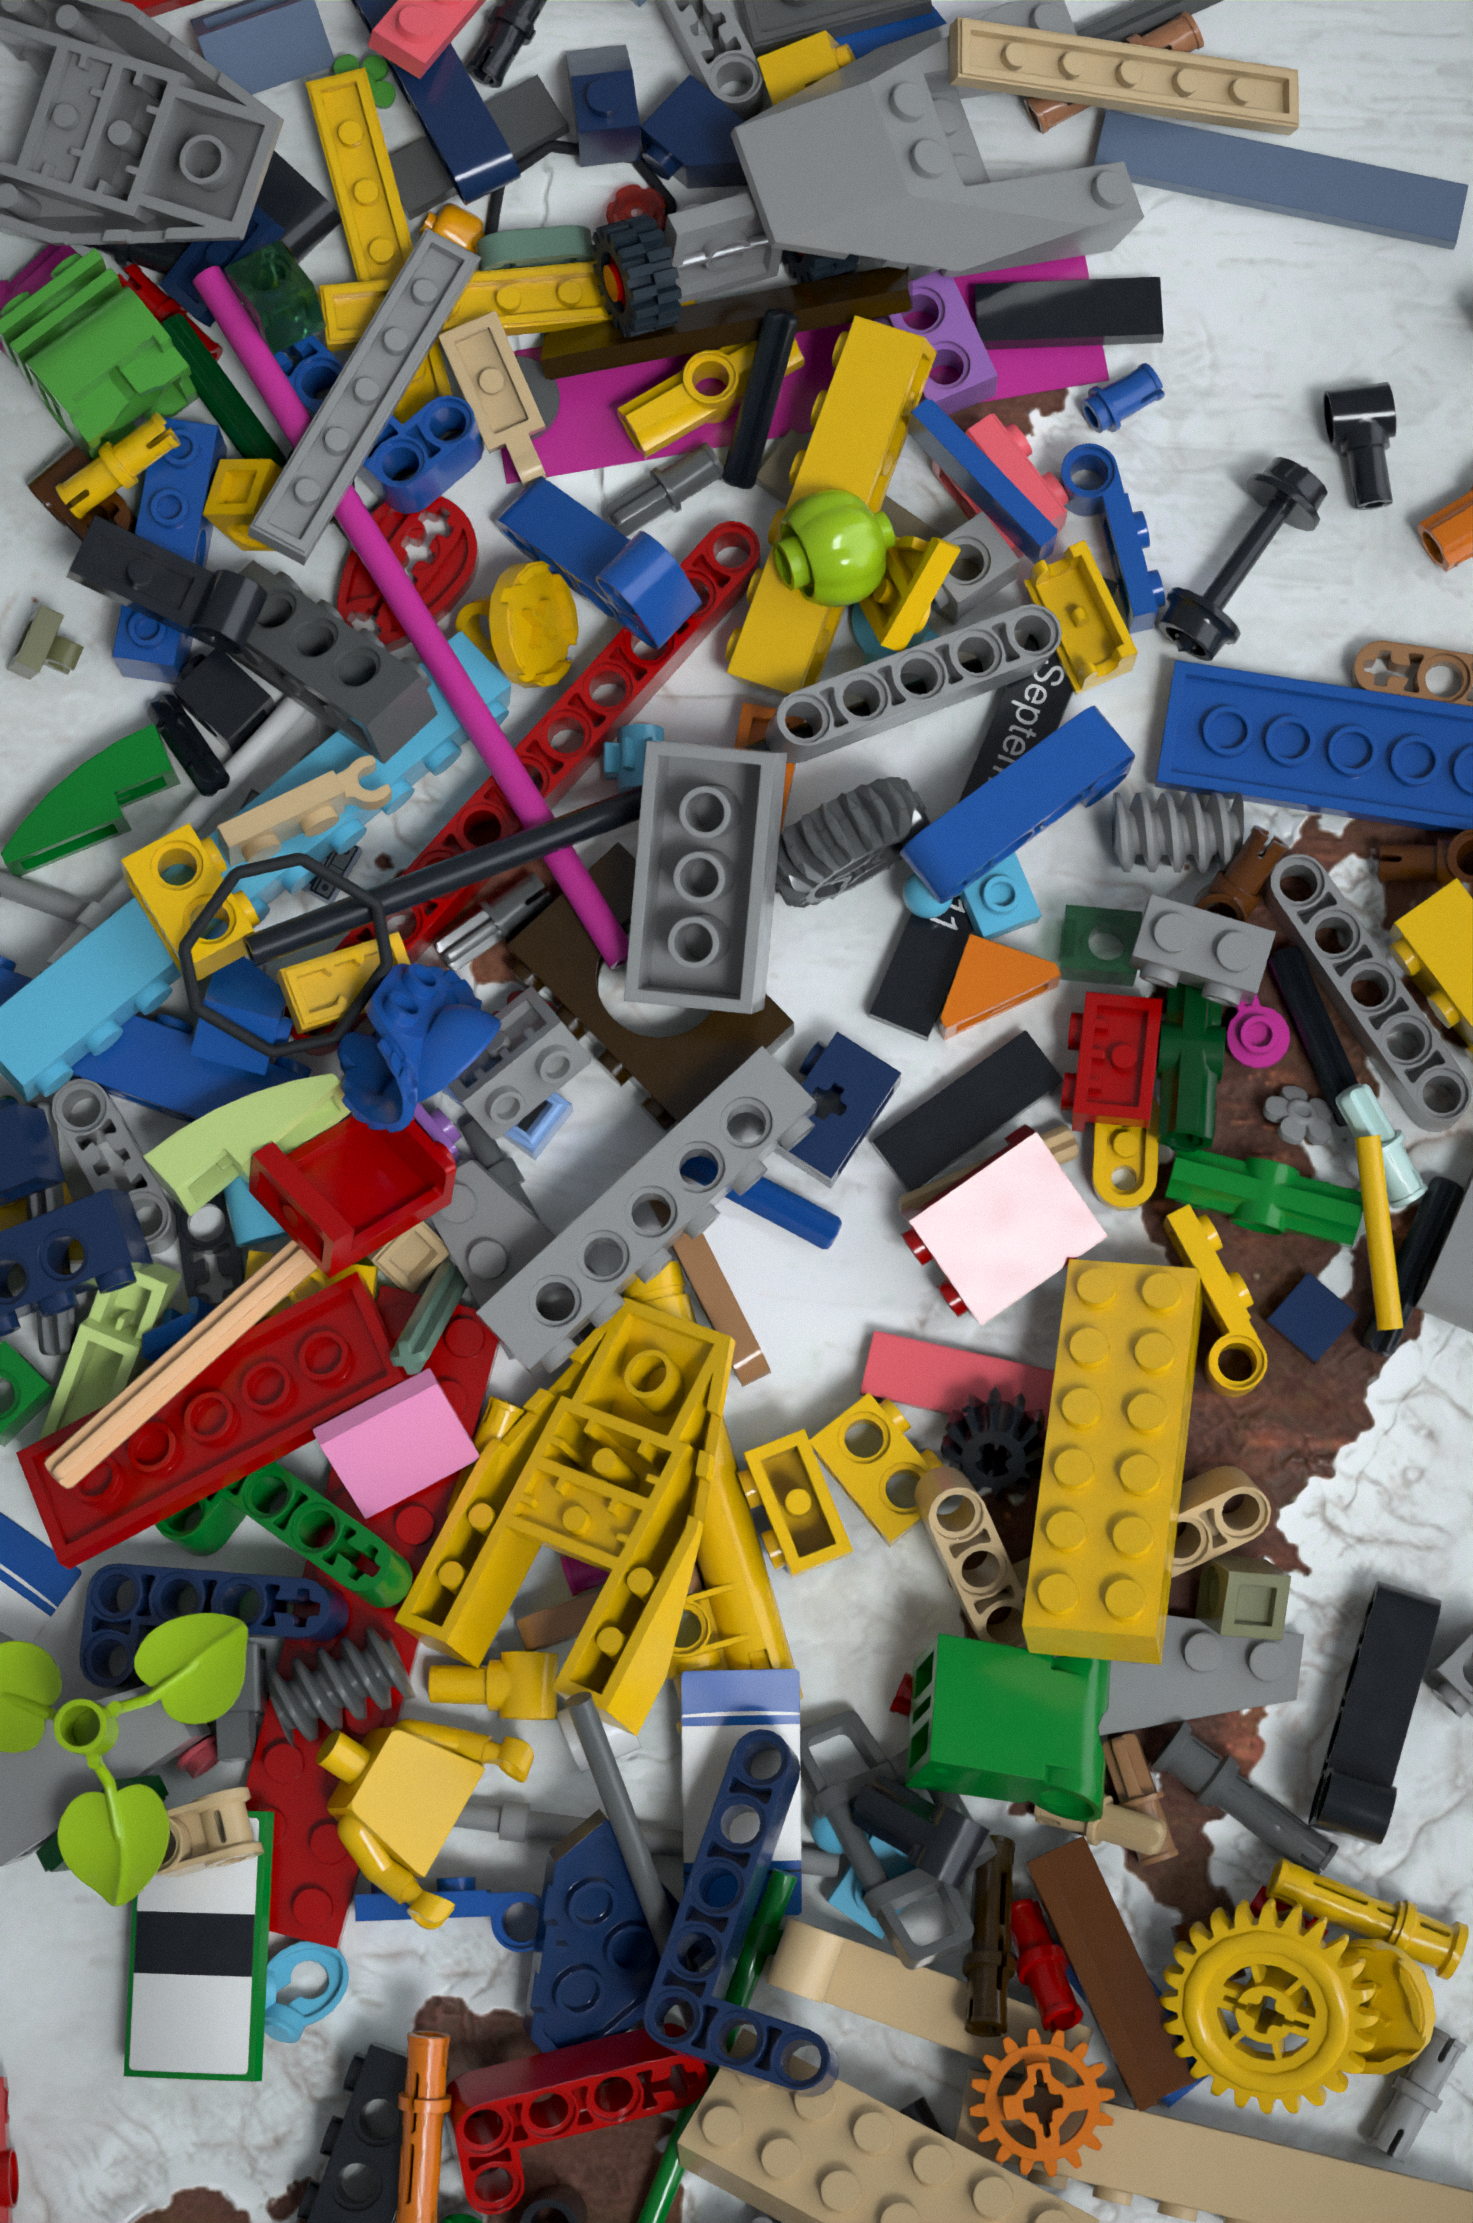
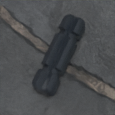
M165 694L162 695L159 701L150 703L147 709L148 717L154 723L158 732L200 794L205 797H212L218 790L225 789L229 785V774L191 718L187 715L178 699L174 695Z

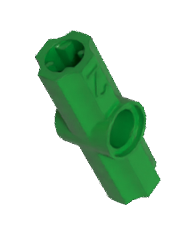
M1199 1149L1195 1152L1176 1151L1164 1200L1174 1202V1204H1190L1191 1208L1228 1216L1229 1221L1234 1225L1251 1231L1280 1236L1285 1235V1232L1350 1249L1354 1244L1363 1213L1361 1192L1356 1191V1189L1344 1188L1329 1182L1302 1177L1299 1170L1276 1161L1255 1157L1244 1158V1161Z

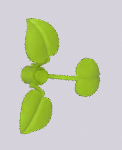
M198 1613L178 1617L156 1627L140 1644L134 1658V1668L137 1675L145 1684L153 1689L144 1695L120 1702L112 1701L107 1706L88 1699H74L64 1704L59 1710L51 1708L58 1700L62 1691V1676L52 1656L43 1648L24 1641L0 1643V1751L20 1753L35 1748L43 1738L47 1719L54 1722L53 1731L55 1738L64 1749L86 1757L88 1767L93 1769L100 1779L105 1794L101 1792H86L76 1797L67 1806L59 1821L57 1832L58 1845L61 1855L72 1873L96 1891L111 1906L125 1905L141 1893L151 1882L163 1862L170 1838L168 1812L156 1791L141 1784L130 1785L117 1791L115 1779L103 1762L102 1755L110 1751L118 1739L119 1724L117 1718L121 1714L150 1706L159 1699H161L165 1712L172 1719L185 1724H206L217 1720L227 1713L238 1699L245 1680L248 1628L240 1619L224 1614Z

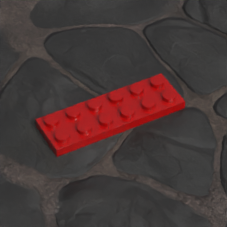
M356 1271L253 1326L73 1488L66 1489L61 1486L47 1471L44 1462L50 1454L103 1407L16 1452L58 1563L68 1570L315 1440L314 1428L409 1379L404 1367H394L390 1360V1353L394 1344L366 1280Z

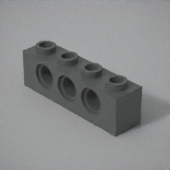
M253 560L238 573L263 587L268 597L242 653L231 654L225 652L233 659L383 764L438 714L427 690L431 685L430 679L424 670L412 659L404 657L400 661L388 653L383 643L366 628L356 631L347 625L340 613L330 603L323 599L315 603L304 595L301 588L289 575L282 571L274 575Z

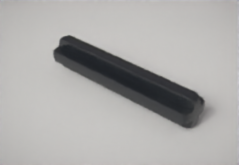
M769 308L765 312L724 465L723 482L733 487L751 489L756 482L798 327V316L788 310Z
M1297 946L1283 948L1269 956L1267 966L1329 1108L1333 1111L1335 1123L1339 1127L1348 1126L1336 1105V1097L1348 1087L1358 1084V1081L1300 948Z
M1435 1176L1429 1182L1428 1189L1425 1191L1395 1260L1403 1328L1377 1331L1374 1309L1362 1336L1361 1346L1376 1355L1389 1358L1395 1353L1464 1194V1188L1448 1178Z

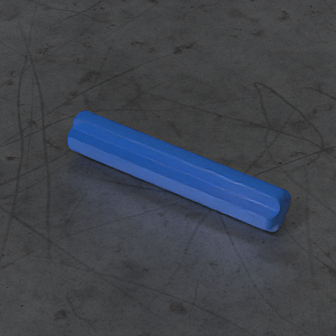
M696 1156L683 1164L680 1173L703 1186H707L716 1178L718 1169L709 1158ZM763 1176L743 1195L740 1196L732 1189L725 1196L727 1199L821 1249H829L832 1246L842 1226V1221L838 1216Z

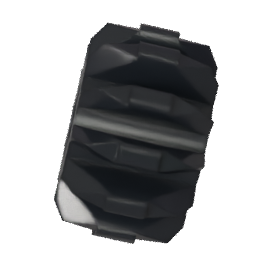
M995 1386L989 1392L986 1403L970 1393L963 1401L962 1411L952 1410V1413L948 1415L945 1430L947 1434L942 1438L941 1453L943 1458L950 1460L949 1467L956 1468L964 1473L966 1478H969V1482L976 1492H979L983 1487L991 1488L992 1494L998 1503L1004 1497L1006 1487H1010L1024 1496L1025 1492L1030 1488L1031 1479H1041L1047 1430L1043 1429L1045 1416L1042 1409L1024 1411L1026 1400L1022 1392L1014 1397L1011 1402L1002 1401V1396Z

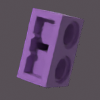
M941 269L913 280V309H910L908 312L882 316L872 320L925 337L937 352L931 370L945 365L956 369L961 375L956 382L948 385L938 384L928 376L919 404L926 398L932 399L949 416L996 396L998 374L953 277L943 276ZM921 311L930 314L936 322L927 329L916 330L909 327L903 320L910 313Z

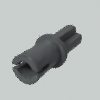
M705 442L698 449L664 470L660 471L658 468L650 470L651 478L607 504L605 507L606 516L613 528L624 536H629L670 509L674 513L682 510L680 503L714 481L721 480L724 468L713 449Z
M533 871L529 872L526 875L527 877L490 903H487L485 900L480 901L477 904L480 910L435 941L434 947L437 955L446 967L453 972L458 971L502 940L505 944L509 943L512 940L510 934L554 902L550 892L543 891V888L546 886Z

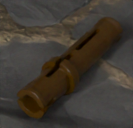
M989 1835L998 1850L997 1854L974 1870L971 1921L975 1930L970 1939L969 1953L963 1956L962 1973L968 1978V1998L964 2030L971 2035L987 2038L999 2037L1001 2033H1007V1990L1009 1980L1015 1975V1959L1010 1955V1926L1013 1895L1012 1876L1016 1843L1012 1839L1001 1835Z

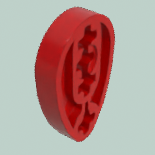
M442 496L420 512L411 514L397 512L384 502L371 516L404 570L410 561L405 548L409 544L420 547L427 538L423 522L427 519L432 522H438L442 516L448 518L447 525L451 534L447 538L437 534L430 543L429 549L434 560L430 564L420 560L411 570L413 580L416 583L414 587L434 620L438 623L452 611L475 580L479 566V547L473 526L466 514L456 504ZM352 548L343 569L337 596V611L343 617L345 623L353 629L352 622L356 618L366 622L372 615L376 616L378 613L375 623L380 635L377 638L383 643L387 652L389 653L406 646L411 641L363 562Z

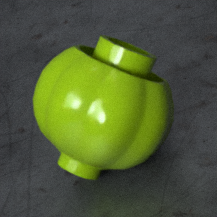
M827 489L806 495L791 506L780 524L781 540L773 543V557L778 573L784 585L790 591L799 588L806 600L825 607L848 606L867 598L880 585L885 575L887 549L895 546V535L891 522L883 511L873 513L859 496L848 491ZM814 583V587H808V586H806V585H809V584Z

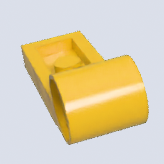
M1190 1204L1167 1215L1162 1227L1184 1267L1199 1269L1203 1302L1222 1336L1215 1342L1204 1360L1203 1372L1206 1382L1211 1389L1222 1396L1240 1397L1255 1388L1267 1369L1266 1351L1249 1321L1251 1316L1246 1309L1254 1304L1253 1299L1239 1273L1235 1270L1227 1274L1216 1254V1251L1222 1249L1223 1245L1211 1220L1206 1214L1197 1218ZM1228 1349H1237L1244 1352L1252 1364L1250 1378L1244 1381H1232L1226 1378L1218 1366L1219 1354Z

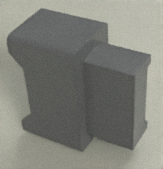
M259 1643L247 1644L246 1672L241 1693L227 1713L216 1720L217 1758L223 1762L252 1761L257 1745L256 1715H265L267 1713L269 1700L266 1648L260 1649Z

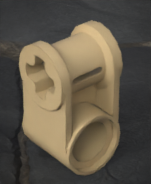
M238 1787L199 1797L189 1804L167 1810L170 1831L175 1837L176 1848L169 1861L161 1863L155 1876L179 1877L207 1868L239 1863L262 1855L264 1853L261 1842L254 1841L245 1804L251 1798L249 1788Z

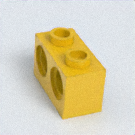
M190 823L121 859L124 881L182 977L183 974L178 955L179 944L224 880L221 873L227 871L226 863L214 841L209 836L199 840ZM176 864L186 865L196 873L191 881L179 886L166 883L161 878V875L168 867ZM242 890L234 894L230 893L213 917L225 922L228 926L227 931L217 939L207 940L199 937L191 949L197 981L247 954L243 937L254 933L253 927L259 925L260 921L251 902Z
M868 1392L809 1441L816 1458L890 1548L922 1522V1518L916 1506L905 1509L899 1508L890 1502L886 1495L888 1482L893 1477L901 1474L911 1475L919 1481L931 1469L944 1465L929 1448L920 1454L903 1435L911 1426L890 1399L885 1398L878 1404ZM866 1424L878 1430L883 1440V1445L878 1453L868 1458H861L853 1455L847 1449L845 1436L851 1428L857 1425ZM948 1496L947 1498H945V1499L940 1503V1505L938 1506V1508H939L941 1505H943L946 1501H948V1500L950 1499V1496Z

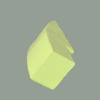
M333 1073L293 1080L251 1093L209 1112L175 1132L143 1157L158 1183L191 1217L238 1176H241L249 1185L252 1154L274 1142L287 1155L334 1127L351 1111L342 1102L345 1094L341 1089V1081Z
M153 1261V1265L134 1272L137 1281L132 1285L105 1294H100L99 1290L97 1291L88 1318L79 1326L42 1429L40 1440L107 1405L143 1372L148 1360L142 1357V1334L162 1325L164 1312L170 1307L182 1273Z

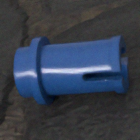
M1142 363L1137 369L1103 389L1098 386L1090 388L1088 397L1081 401L1082 411L1090 426L1097 433H1102L1105 430L1116 432L1121 427L1120 421L1152 402L1164 398L1165 393L1161 389L1163 388L1162 382L1149 364Z

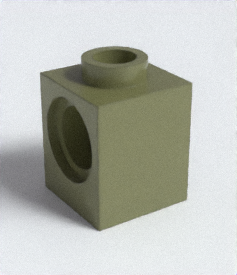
M1219 1555L1202 1563L1195 1618L1220 1636L1282 1640L1291 1576L1266 1559Z

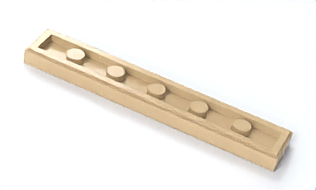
M957 17L949 25V85L1282 135H1291L1299 128L1297 69Z

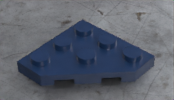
M600 1808L554 1846L547 1856L523 2028L543 2053L625 2033L643 2017L645 2004L661 1961L612 1826ZM661 1881L675 1919L680 1902ZM699 1940L691 1945L687 1955L689 1960L696 1961L699 1968H701L716 1955V1947L712 1940Z

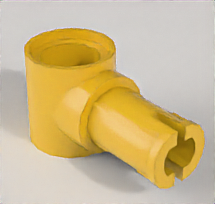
M526 1651L501 1652L500 1659H490L488 1665H480L478 1669L470 1665H431L428 1683L430 1703L487 1705L488 1711L499 1712L498 1718L556 1720L557 1692L552 1687L558 1677L559 1654Z

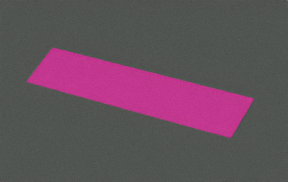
M1085 255L953 277L975 327V284L1090 279ZM921 311L910 313L903 320L909 327L916 330L927 329L936 322L930 314ZM853 322L796 333L795 339L804 357L805 364L784 377L767 439L784 437L791 429H794L799 434L814 431L815 427L811 426L813 405L818 394L822 390L828 391L836 370L832 366L835 344L843 331H850ZM1103 345L987 350L998 374L996 396L982 402L1109 381ZM543 346L513 352L515 356L528 357L541 363ZM699 352L555 379L560 392L558 416L552 427L544 435L533 440L532 443L546 473V477L691 453L705 442L712 449L730 446L741 403L737 405L734 413L726 420L716 424L705 423L645 459L636 450L626 434L623 424L618 417L617 408L684 370L688 360ZM945 365L935 367L929 373V377L934 382L942 385L952 384L961 377L956 369ZM706 378L695 386V389L705 396L719 395L727 388L723 381L716 378ZM507 447L501 448L506 483L521 482Z

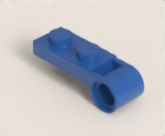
M1091 443L1076 446L1065 456L1060 472L1059 482L1069 498V503L1064 505V507L1078 516L1088 517L1099 514L1115 580L1118 583L1117 588L1129 634L1154 629L1158 608L1165 606V594L1158 570L1148 571L1142 549L1150 547L1149 531L1143 511H1132L1128 493H1124L1116 460L1110 451L1100 445ZM1091 470L1100 475L1104 484L1096 490H1083L1074 484L1071 477L1078 471Z
M476 1877L436 1878L437 1892L429 1893L443 1897L455 1904L454 1911L448 1918L491 1916L493 1934L503 1947L514 1952L534 1950L536 1936L526 1942L514 1939L506 1929L505 1918L509 1909L520 1902L530 1903L540 1912L541 1896L531 1892L492 1893L491 1890H476ZM371 1882V1894L355 1895V1922L412 1919L407 1912L410 1905L407 1903L399 1905Z

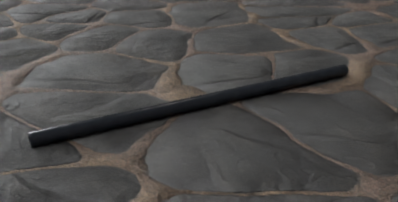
M978 657L960 663L969 672H983L982 663ZM922 679L904 685L913 694H927L926 686ZM865 700L846 707L854 715L861 717L870 715L869 706ZM808 722L788 729L790 733L799 738L813 737L812 728ZM766 738L740 747L771 751L767 746ZM643 785L385 882L366 891L379 898L384 907L385 917L396 914L640 820ZM352 896L246 935L243 937L244 946L254 967L372 923L371 909Z

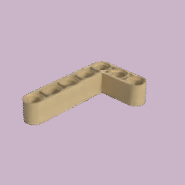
M946 1466L931 1469L921 1477L916 1485L915 1503L966 1619L981 1641L1019 1648L1028 1647L1022 1628L1031 1556L1011 1565L985 1503L964 1473L954 1467ZM1222 1466L1182 1484L1178 1523L1187 1522L1182 1535L1175 1541L1171 1578L1253 1540L1263 1533L1270 1520V1503L1264 1493L1245 1472L1237 1467ZM955 1494L963 1495L962 1503L954 1512L945 1515L937 1514L938 1506L945 1498ZM1237 1494H1245L1244 1501L1238 1509L1231 1513H1222L1223 1506L1228 1499ZM980 1550L988 1551L986 1559L980 1566L971 1570L962 1569L963 1562L970 1554ZM1003 1606L1012 1607L1008 1617L1001 1623L994 1625L986 1624L990 1614L997 1608Z
M792 1918L787 1920L765 1982L810 2000L834 2005L981 2059L985 2053L999 2060L1004 2057L1006 2053L1003 2049L1001 2038L1006 2035L1020 2047L1026 2045L1027 2028H1036L1041 2043L1049 2044L1050 2037L1053 2034L1050 2029L1047 2032L1044 2031L1040 2022L1041 2017L1036 2007L1007 1997V2033H1001V2036L991 2038L971 2035L964 2030L968 1998L967 1982L924 1966L915 1970H909L904 1967L899 1957ZM1078 2023L1073 2028L1064 2031L1065 2042L1063 2048L1070 2051L1080 2041L1089 2045L1094 2029ZM1048 2056L1051 2075L1063 2085L1075 2084L1078 2077L1076 2071L1066 2062ZM1023 2060L1009 2070L1025 2075ZM1037 2069L1036 2079L1038 2081H1041L1039 2069Z

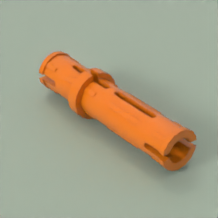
M413 2031V2033H407L408 2048L405 2091L398 2093L397 2106L398 2109L403 2111V2130L396 2223H437L444 2113L451 2111V2095L446 2094L447 2058L451 2037L447 2033L436 2031Z

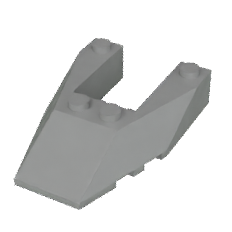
M0 0V40L53 57L17 165L0 161V232L54 246L244 239L284 122L283 118L133 4L120 0Z
M1064 0L1013 1L965 17L1077 35ZM952 22L878 47L740 124L730 133L770 248L844 260L849 254L880 259L882 266L906 269L909 264L939 268L943 276L960 277L1112 251L1144 218V214L1124 161L990 182L960 99L1002 92L949 85V25Z

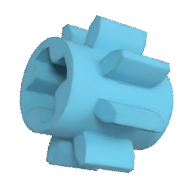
M651 724L625 725L617 729V743H603V773L605 780L617 779L618 793L643 785L646 741H664V728Z

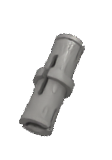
M1434 2027L1430 2042L1417 2059L1411 2062L1403 2077L1396 2075L1390 2086L1396 2091L1375 2130L1366 2142L1404 2164L1407 2158L1406 2155L1430 2111L1437 2113L1443 2101L1438 2096L1467 2046Z

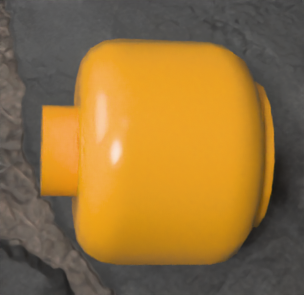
M453 203L444 205L437 215L429 211L418 232L422 235L425 229L428 228L474 254L477 252L476 243L485 235L481 219Z

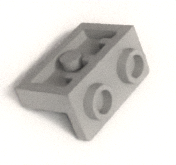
M532 985L494 1015L502 1023L498 1033L479 1057L448 1085L462 1105L491 1139L494 1140L500 1138L591 1063L589 1054Z

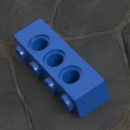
M164 418L167 422L164 425L166 430L171 427L181 445L176 449L173 448L147 467L135 535L206 569L214 525L203 515V511L220 459H226L227 446L218 425ZM122 604L112 657L123 677L179 685L180 683L177 681L181 670L189 662L193 637L180 633Z

